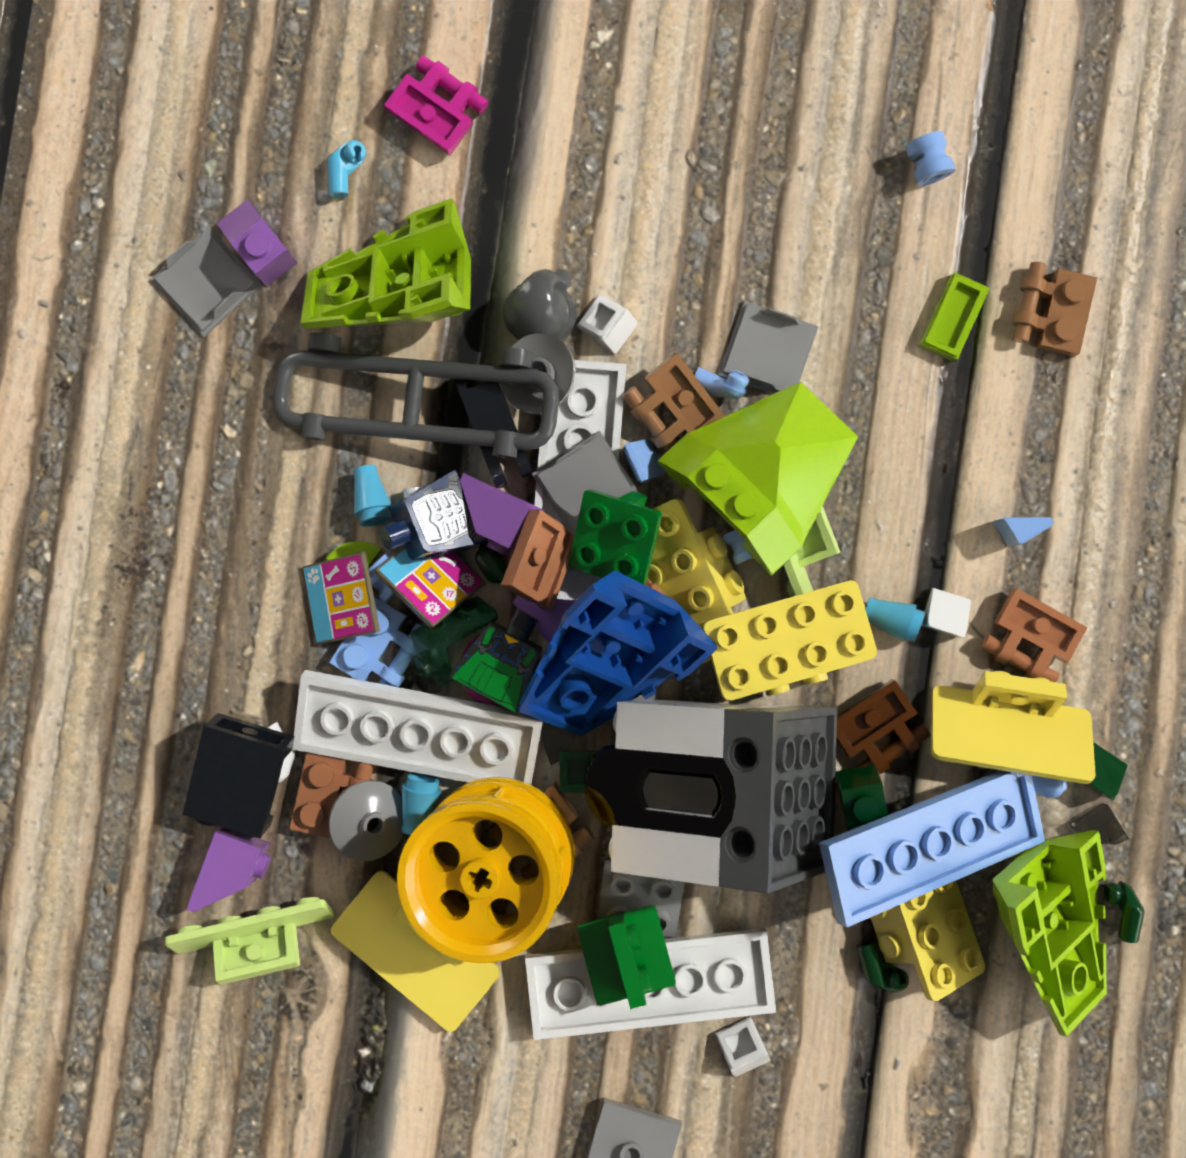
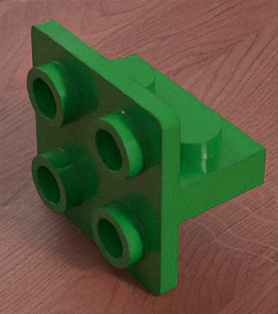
M592 489L584 491L569 558V567L600 578L616 570L646 585L662 513L645 507L647 495L631 491L617 498Z
M655 905L643 906L581 923L577 926L580 944L597 1005L602 1006L628 999L630 1009L647 1005L646 993L672 987L676 984Z

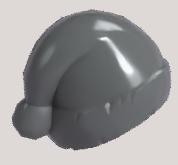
M548 269L533 272L509 293L503 305V319L506 328L517 340L535 333L550 334L561 341H564L569 336L576 323V307L572 297L566 291L571 286L572 280L569 272L563 269H558L555 272Z

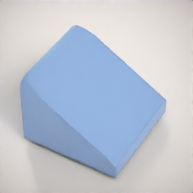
M649 439L630 442L624 445L623 455L637 485L641 486L665 474L664 469L657 463L659 457Z
M1012 517L994 520L993 523L1007 546H1016L1027 542L1053 526L1054 521L1051 517Z

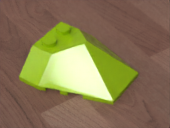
M451 198L417 210L405 217L408 224L388 235L384 229L373 235L376 242L357 253H354L352 248H349L307 273L301 316L303 328L315 329L434 322L446 317H455L462 312L470 310L471 256L453 199Z
M799 382L687 433L657 463L685 491L691 486L745 539L742 548L772 576L801 549L858 436L802 382Z
M1096 830L1047 839L1044 843L1025 850L992 879L993 894L997 900L1000 918L1009 932L1059 1035L1065 1037L1077 1027L1107 994L1106 943L1099 942V918H1106V905L1098 904V881L1106 880V866L1100 834Z

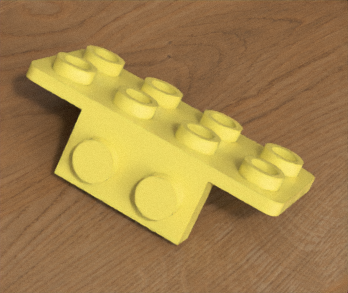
M676 498L654 508V510L662 513L648 579L653 584L656 583L668 597L676 600L702 629L704 623L709 620L734 614L731 607L747 598L744 594L743 580L733 570L728 559V549L724 539L717 534L714 527L697 533L686 506L681 499ZM709 656L703 663L710 661L711 657Z
M852 580L709 620L703 625V630L717 646V650L710 657L721 695L725 700L730 701L766 691L767 696L780 694L790 690V683L803 680L805 685L821 682L828 679L827 672L871 660L877 655L876 644L858 584Z
M985 671L973 690L941 685L935 686L932 690L931 755L936 760L1081 784L1091 783L1096 776L1091 714L1086 709L1062 705L1067 699L1066 684L1051 682L1041 677L1026 678L1014 676L1004 671Z
M378 871L373 875L331 927V934L448 1032H453L458 1028L500 975V968L495 963L461 961L449 957L429 945L416 932L406 917L399 898L397 881L385 871Z
M953 881L871 917L879 947L886 963L914 964L925 997L930 1001H939L982 974L985 970V963L957 881Z

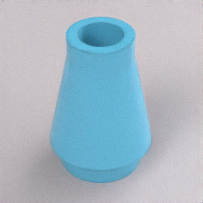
M363 465L353 470L354 517L359 519L360 526L363 527L378 526L389 522L392 519L390 513L392 504L378 475L377 466Z
M869 597L865 608L870 623L902 642L905 639L915 642L925 615L924 611L916 609L917 605L878 600Z
M411 773L407 776V781L402 783L403 824L401 831L404 834L411 835L427 816L433 812L442 792L438 788L439 779L436 777Z

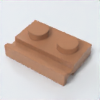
M529 510L501 585L525 600L536 603L540 609L553 610L569 566L575 533L567 531V527L542 510Z

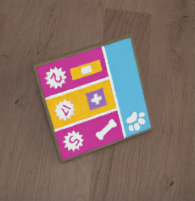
M405 547L374 571L430 629H433L486 583L457 553L411 560Z
M359 552L302 567L316 645L380 632L366 552Z

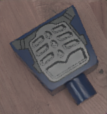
M456 470L392 506L391 515L394 522L379 529L380 539L387 550L404 545L411 560L464 552L485 542L483 536L475 532Z

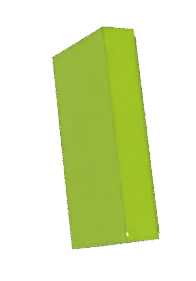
M953 272L946 283L918 346L952 362L958 360L990 288Z

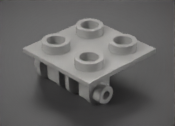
M604 860L598 919L653 904L656 906L664 937L676 938L685 882L611 872V860Z

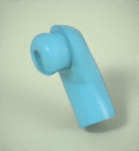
M351 140L345 142L328 158L329 196L344 198L349 195L348 176L362 164L366 157V148L360 141Z

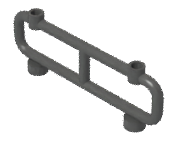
M313 332L309 334L308 350L295 351L285 356L278 365L275 374L272 402L276 417L285 426L302 429L301 437L306 439L324 441L326 432L484 446L493 447V456L516 459L517 450H533L545 445L553 436L557 425L559 389L554 379L546 372L531 369L533 352L520 348H501L499 366L345 354L340 353L341 337ZM307 366L408 375L402 423L326 416L317 413H295L290 409L288 403L292 374L298 367ZM424 376L537 386L543 393L539 428L531 434H522L506 430L489 431L418 424Z

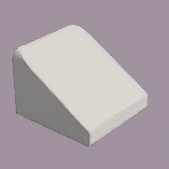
M599 294L577 324V327L606 349L616 354L636 328L637 321L628 309Z
M932 588L921 626L957 638H965L971 600Z
M751 1017L715 1033L734 1077L771 1060Z

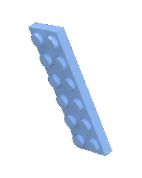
M1000 770L822 841L819 845L837 923L849 927L1044 843L1045 838L1032 776Z

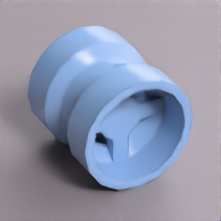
M943 131L922 135L905 146L909 160L915 162L914 176L918 186L938 182L956 171L952 157L947 156L945 152L947 142Z

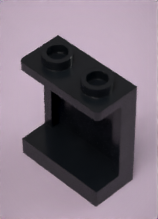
M217 713L203 727L182 815L195 818L202 825H217L233 830L235 834L244 838L256 837L260 839L272 824L273 815H270L281 769L284 759L292 750L295 736Z

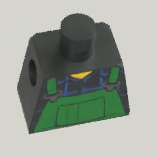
M517 608L507 628L497 622H490L448 677L518 715L519 702L536 670L543 649L538 644L528 640L538 619Z

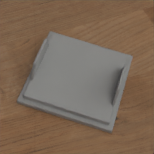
M209 227L193 241L183 243L166 259V266L150 279L203 337L207 336L262 285Z
M744 301L718 375L728 378L729 373L733 370L742 372L748 376V386L771 394L800 382L819 326L799 320L794 316L777 310L767 309Z
M600 431L532 473L570 533H575L584 491L592 489L617 498L631 491L639 493Z

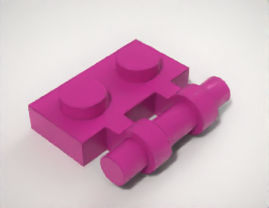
M423 55L418 60L416 69L425 75L424 78L419 82L409 74H406L384 104V107L392 116L451 156L473 125L472 119L465 115L463 111L470 107L477 113L482 114L487 108L489 101L478 94V88L468 81L463 83L451 75L446 65L440 61L434 63ZM441 86L454 97L448 103L434 93L436 88Z

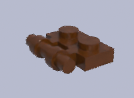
M891 679L837 715L836 740L846 755L852 758L863 750L867 757V760L855 768L875 765L879 775L890 768L889 764L906 752L910 755L920 748L919 744L929 738L931 734L923 723H920L912 730L908 729L904 722L918 713L894 679ZM893 731L897 740L879 751L874 742Z

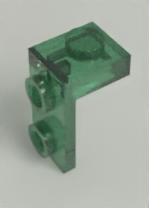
M474 597L464 601L433 629L424 624L410 632L417 654L413 656V661L418 672L424 678L429 676L440 687L454 681L448 677L452 668L446 648L487 626L490 622L496 621L498 619L497 610L480 597Z

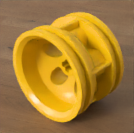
M487 777L466 783L450 793L410 835L402 850L398 864L397 887L405 915L412 927L429 945L449 957L471 963H494L512 958L532 946L544 933L569 886L575 866L573 835L559 807L541 790L528 783L506 777ZM491 820L497 823L502 830V842L493 847L484 846L477 836L479 821ZM439 842H449L457 848L460 855V861L457 866H448L441 860L438 854ZM518 855H527L533 858L538 865L539 874L528 879L518 878L510 869L512 858ZM481 868L489 872L487 879L479 874L482 870ZM453 890H458L465 894L469 904L459 898ZM498 898L508 899L514 903L518 912L496 914L492 909L491 902Z

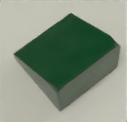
M1093 742L1096 776L1091 783L1084 785L1102 797L1114 800L1119 792L1128 765Z

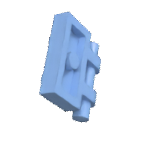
M374 595L380 632L344 639L329 663L354 679L367 681L372 672H375L381 677L378 684L400 687L405 679L404 671L413 657H419L425 647L422 643L430 631L416 623L410 634H405L400 628L408 616L388 603H384ZM393 641L401 648L391 664L388 665L380 659Z

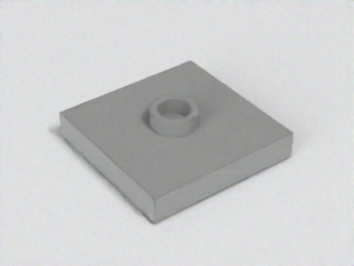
M604 1098L586 1158H673L682 1127L681 1120Z

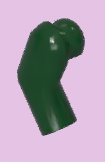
M488 541L480 544L478 551L475 553L476 564L490 583L501 585L508 566H505L499 556V552L487 547Z
M1119 881L1118 884L1108 883L1104 889V897L1108 904H1118L1122 912L1118 937L1128 943H1137L1144 919V908L1132 886L1122 881Z
M875 940L864 941L856 945L862 969L868 983L891 993L904 991L908 987L909 976L907 972L882 961Z

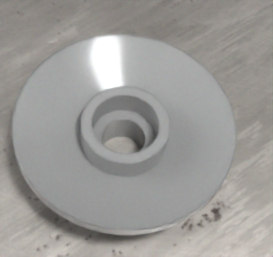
M535 333L521 338L511 348H520L533 352L531 369L547 370V374L554 379L559 389L560 405L570 393L575 379V362L570 349L563 341L546 333ZM500 383L505 398L513 407L528 414H541L543 393L540 388L534 385Z
M367 780L349 786L337 797L330 810L328 818L330 838L342 854L353 860L372 861L390 853L399 844L404 835L401 831L403 824L402 797L393 787L384 782ZM378 818L379 823L377 827L369 831L367 829L369 820Z

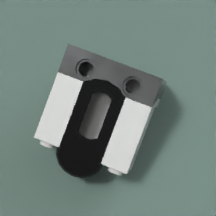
M671 700L617 702V711L613 718V728L616 732L615 744L604 746L593 755L587 766L584 779L585 798L592 814L602 824L612 828V837L608 847L611 858V872L766 894L826 872L819 843L834 837L837 707L802 704L747 706Z

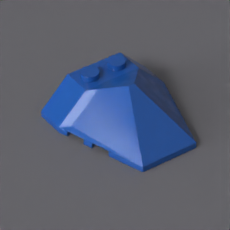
M615 570L593 583L565 611L519 702L518 709L523 714L582 736L614 718V714L617 711V702L632 701L640 695L648 699L657 693L655 687L674 676L679 681L690 675L717 650V646L676 600Z

